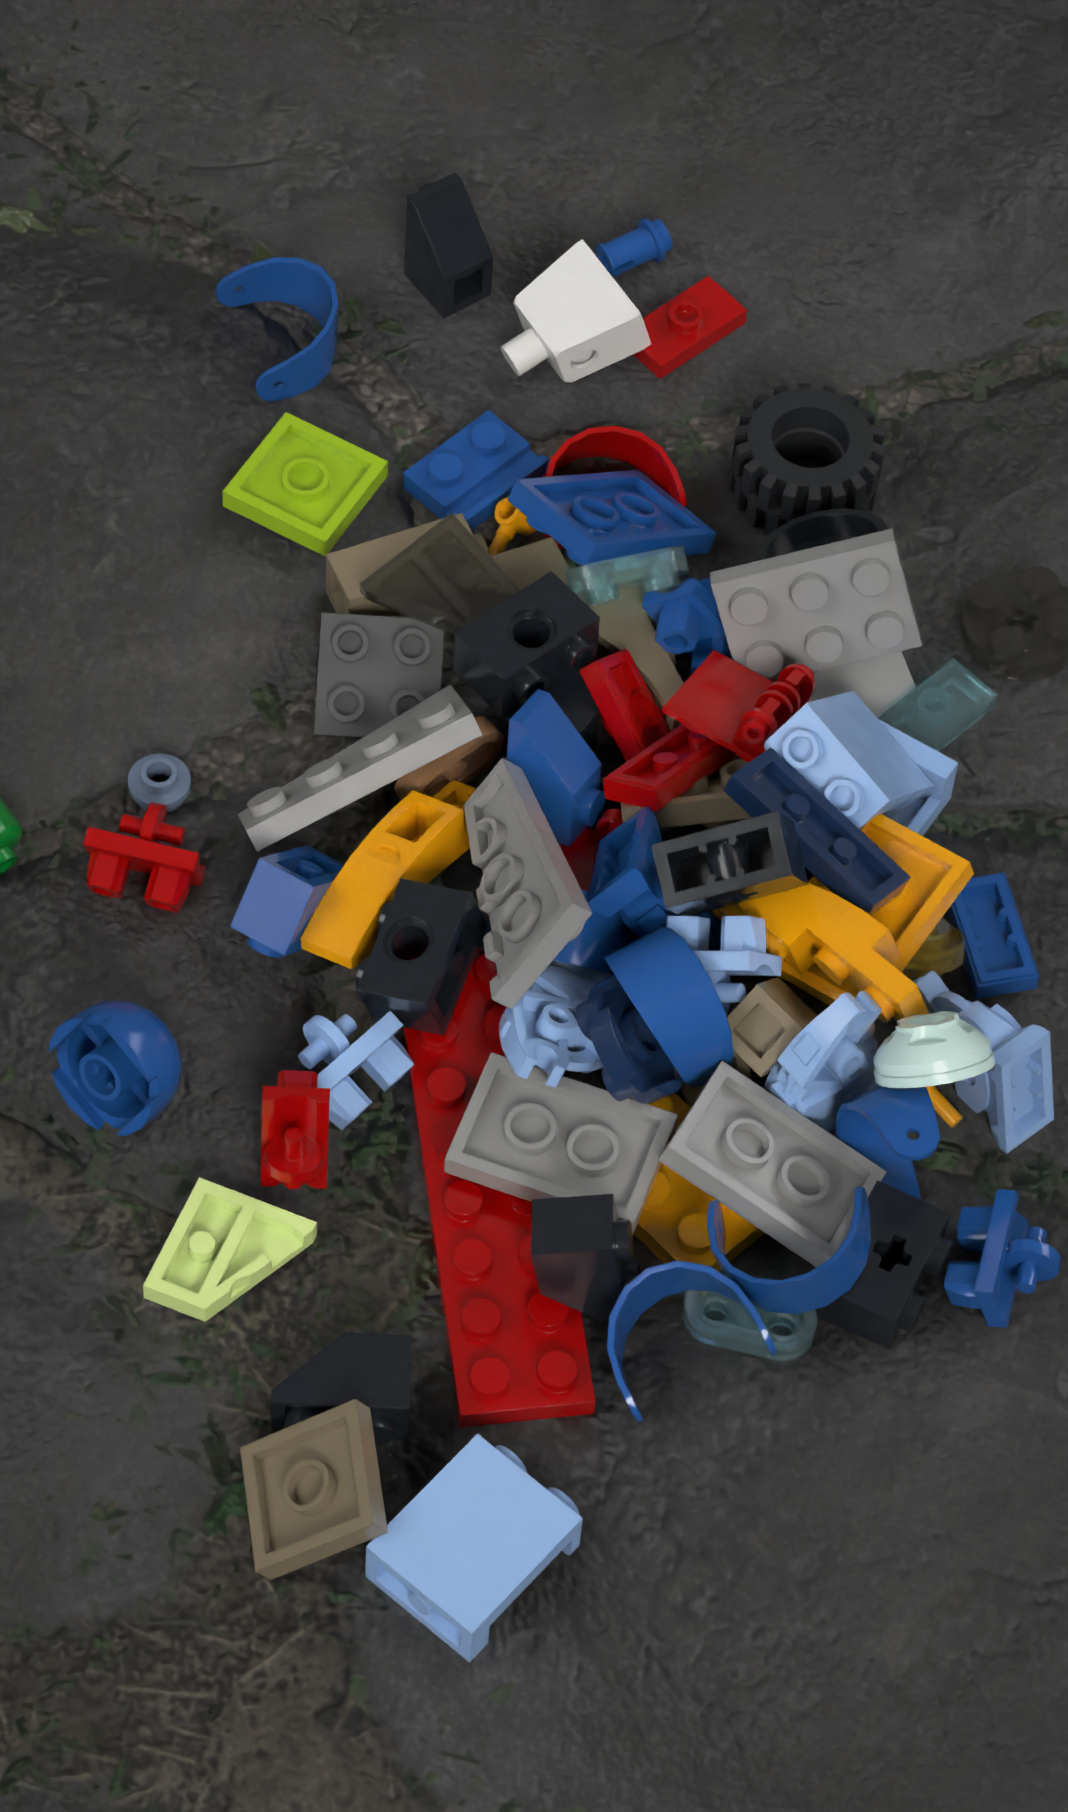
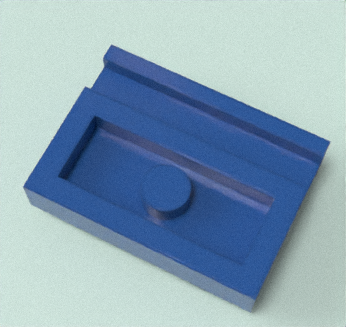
M488 410L403 472V488L440 519L462 513L471 531H473L494 515L495 507L500 500L509 497L516 479L543 477L549 459L543 454L538 457L530 450L529 442Z

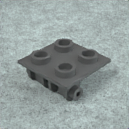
M322 613L314 735L363 738L439 692L442 679L445 620Z

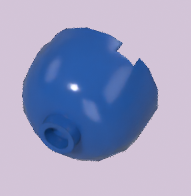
M102 1001L90 1006L60 1024L49 1042V1053L57 1048V1059L60 1067L52 1072L57 1089L69 1108L86 1124L97 1130L104 1126L105 1121L112 1127L121 1129L116 1135H130L157 1118L169 1105L177 1092L182 1068V1060L177 1042L166 1024L151 1010L135 1002Z

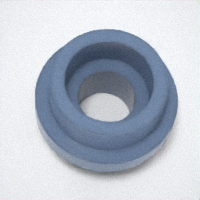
M151 754L138 760L130 769L128 789L134 801L145 811L151 802L166 805V813H170L176 810L187 798L191 789V776L189 769L180 759L168 754ZM156 778L168 779L164 782L151 781Z

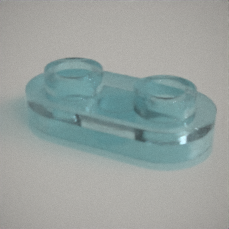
M678 546L579 566L566 571L565 576L568 587L578 597H583L584 603L590 607L621 599L620 589L642 585L645 595V593L653 590L660 593L680 587L678 576L688 573L689 567L684 547Z
M687 1290L684 1297L683 1323L687 1331L695 1339L708 1345L764 1358L788 1361L802 1356L811 1347L817 1327L816 1310L799 1314L766 1312L753 1305L758 1311L778 1353L772 1356L756 1324L739 1303L717 1292ZM710 1310H717L725 1314L727 1318L722 1321H715L707 1318L705 1313ZM782 1325L789 1328L792 1334L779 1336L774 1334L770 1328Z

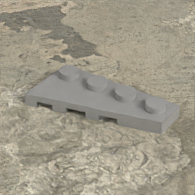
M449 685L329 759L313 765L303 775L285 786L273 787L257 794L247 803L248 808L240 812L238 816L258 852L483 734L472 712L453 687Z
M502 758L466 801L464 810L472 864L481 868L483 872L480 887L476 889L478 907L489 914L491 931L483 937L485 956L496 963L497 976L489 982L491 998L512 1009L565 945L580 934L586 920L592 915V911L522 768Z

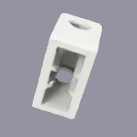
M582 239L516 296L513 303L525 331L500 346V349L508 364L518 376H521L546 359L563 382L572 383L644 350L651 345V341L639 310Z

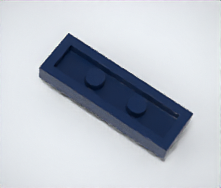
M771 747L732 774L723 789L752 818L778 811L792 820L795 824L804 867L832 893L859 907L869 915L874 914L900 894L911 878Z

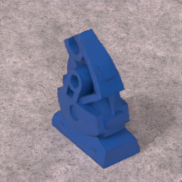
M645 806L599 841L587 903L593 910L608 918L619 912L624 924L639 937L660 927H666L667 916H680L665 908L651 847L653 844L662 842L655 814L648 806ZM712 911L693 915L710 919L709 951H720L722 921Z

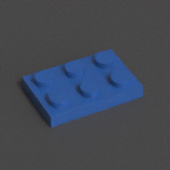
M639 470L516 479L508 498L511 504L527 516L526 520L531 527L542 533L549 534L567 549L566 554L571 560L591 568L599 567L601 564L639 563L641 560L679 559L681 556L708 554L717 535L713 529Z

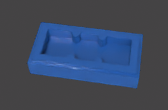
M1005 872L971 877L947 910V914L975 999L1037 989L1039 974Z

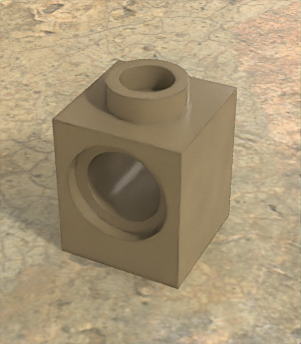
M779 977L759 983L727 1016L732 1033L733 1050L760 1077L765 1076L779 1063L777 1059L789 1043L818 1015Z

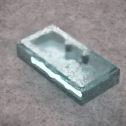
M952 658L877 719L940 752L994 709L998 694L957 660Z

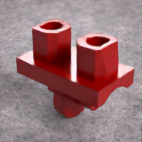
M151 802L144 818L125 813L122 815L119 832L139 836V839L88 827L83 846L90 857L86 884L90 892L115 899L122 898L130 870L150 874L144 896L145 903L154 908L173 913H179L189 893L191 884L201 887L206 868L203 865H199V853L160 844V842L181 846L185 836V828L165 823L166 805Z
M282 1070L278 1072L277 1086H263L261 1134L262 1187H274L284 1183L285 1187L289 1189H298L303 1183H306L315 1189H327L330 1088H318V1074L313 1071Z

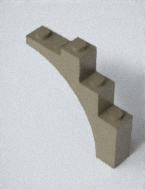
M462 513L326 554V593L336 613L445 620V624L459 626L470 624L552 571L600 617L598 650L591 663L623 649L629 650L660 712L668 700L685 683L675 668L674 653L666 652L654 640L657 623L642 608L645 593L653 590L659 593L669 592L663 582H655L644 561L581 581L575 562L569 557H563L554 538H547L490 556L485 539L480 533H472ZM661 712L670 731L682 724Z

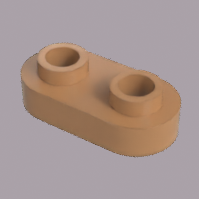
M475 717L483 734L482 736L397 779L394 787L395 795L402 800L414 790L432 797L452 780L464 784L468 783L484 772L496 760L504 746V734L486 717Z

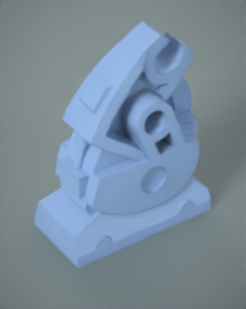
M553 960L512 1009L506 1007L499 1022V1037L502 1049L518 1077L527 1079L535 1066L547 1073L548 1077L545 1085L556 1088L566 1070L588 1074L604 1067L593 1042L580 1030L575 1012L579 1004L588 1000L589 991L592 986L612 975L595 969Z
M933 970L923 977L915 979L913 982L918 986L929 1014L940 1011L957 1012L959 1019L974 1026L989 1038L991 1050H993L995 1058L994 1067L980 1075L956 1081L955 1087L957 1095L973 1111L980 1113L985 1110L987 1112L992 1136L998 1147L1008 1154L1054 1120L1050 1032L1035 1024L1021 1028L1014 1017L998 1004L989 1008L978 1000L975 1002L965 1000L960 995L950 992L942 979Z
M860 991L856 999L849 992L840 995L784 1049L777 1059L779 1063L771 1069L767 1077L765 1088L769 1093L827 1132L836 1128V1114L843 1103L880 1086L876 1084L874 1077L875 1066L873 1057L876 1054L878 1042L873 1038L875 1032L874 1021L881 1013L882 1008L866 991Z

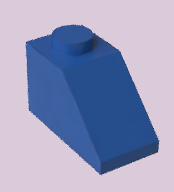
M538 689L509 720L507 760L522 768L557 842L570 847L586 827L595 826L602 815L605 805L604 791L600 790L602 763L551 694Z
M309 845L259 858L230 927L248 936L247 944L251 948L270 957L281 958L283 955L286 956L303 950L300 938L315 909L344 864Z

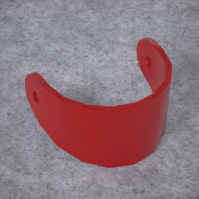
M615 425L589 428L567 439L552 456L543 477H553L558 469L577 459L593 457L610 458L626 462L648 475L655 484L686 508L685 491L676 467L662 446L642 432ZM544 533L546 539L551 538L549 534ZM555 540L559 550L563 549L564 547Z

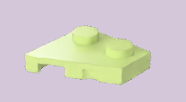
M199 1177L143 1284L144 1298L206 1322L313 1244L317 1236V1222Z

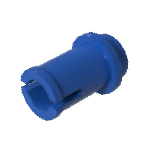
M644 218L639 220L636 229L606 243L596 245L595 251L597 252L596 257L615 279L618 275L650 260L656 263L663 261L665 253L671 251L673 245L671 236L660 219L650 221Z

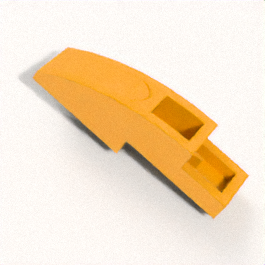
M452 780L432 797L412 790L393 807L370 831L332 881L300 938L301 948L349 969L355 968L361 963L363 958L369 956L379 934L378 921L381 910L386 902L392 901L400 879L429 884L431 880L470 849L464 804L477 788Z
M808 883L809 885L712 910L721 921L722 916H752L765 919L766 954L782 956V960L787 962L801 975L816 963L835 983L841 985L847 979L860 991H866L882 1008L877 1018L885 1023L892 1017L898 1021L913 1015L929 1014L918 986L894 967L902 958L890 929L864 910L834 893Z

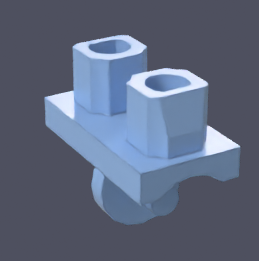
M667 916L666 927L671 928L682 937L700 960L717 991L726 1016L731 1003H740L746 996L745 986L742 983H731L730 976H781L782 956L766 954L765 919L752 916H722L720 951H709V918Z
M391 1011L352 1045L349 1044L347 1037L357 1029V1024L347 1014L342 1015L335 1023H332L323 1016L315 1015L303 1026L304 1036L309 1045L298 1054V1058L308 1069H312L321 1060L329 1064L318 1074V1088H330L329 1120L341 1130L348 1126L372 1103L349 1077L362 1067L385 1092L415 1064L403 1045L394 1036L403 1024Z

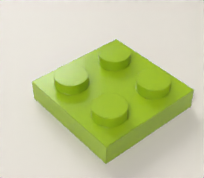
M285 412L222 491L223 507L326 557V554L330 552L388 477V461Z

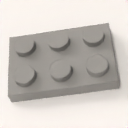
M893 528L710 572L711 587L732 659L772 682L777 681L780 672L791 664H803L815 672L922 646L920 630Z
M491 1052L445 1157L444 1172L531 1202L532 1199L613 1194L619 1221L630 1220L633 1235L662 1164L658 1159L676 1130L678 1114L648 1104H642L630 1098L622 1102L617 1101L606 1090L562 1076L556 1088L545 1085L548 1077L547 1073L537 1067H533L527 1079L518 1077L507 1057Z
M721 1061L712 1073L658 1161L815 1267L830 1259L848 1236L854 1214L856 1187H865L867 1197H869L876 1181L881 1182L886 1173L885 1170L792 1107H789L786 1103L724 1061Z

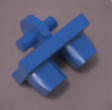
M688 578L681 583L679 588L671 592L659 593L653 590L645 593L642 608L657 623L654 640L666 652L674 654L685 652L691 658L689 676L693 674L713 650L732 659L710 578H704L700 581L696 578Z
M997 1189L993 1206L961 1208L957 1225L958 1241L964 1251L983 1252L981 1262L952 1261L948 1264L944 1281V1288L950 1303L967 1308L981 1309L989 1327L1008 1328L1016 1289L1022 1293H1033L1037 1281H1047L1055 1278L1059 1273L1061 1256L1058 1251L1045 1243L1047 1238L1046 1230L1040 1227H1030L1028 1220L1016 1211L1019 1199L1016 1190Z

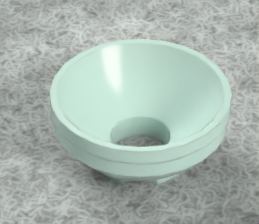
M952 1011L913 1015L898 1020V1026H895L894 1032L884 1040L873 1057L875 1082L880 1086L888 1088H918L952 1083L985 1073L995 1065L994 1053L991 1050L989 1038L974 1026L959 1019L958 1013Z

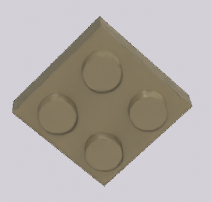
M356 1399L240 1447L255 1572L272 1580L388 1533L371 1411L369 1407Z

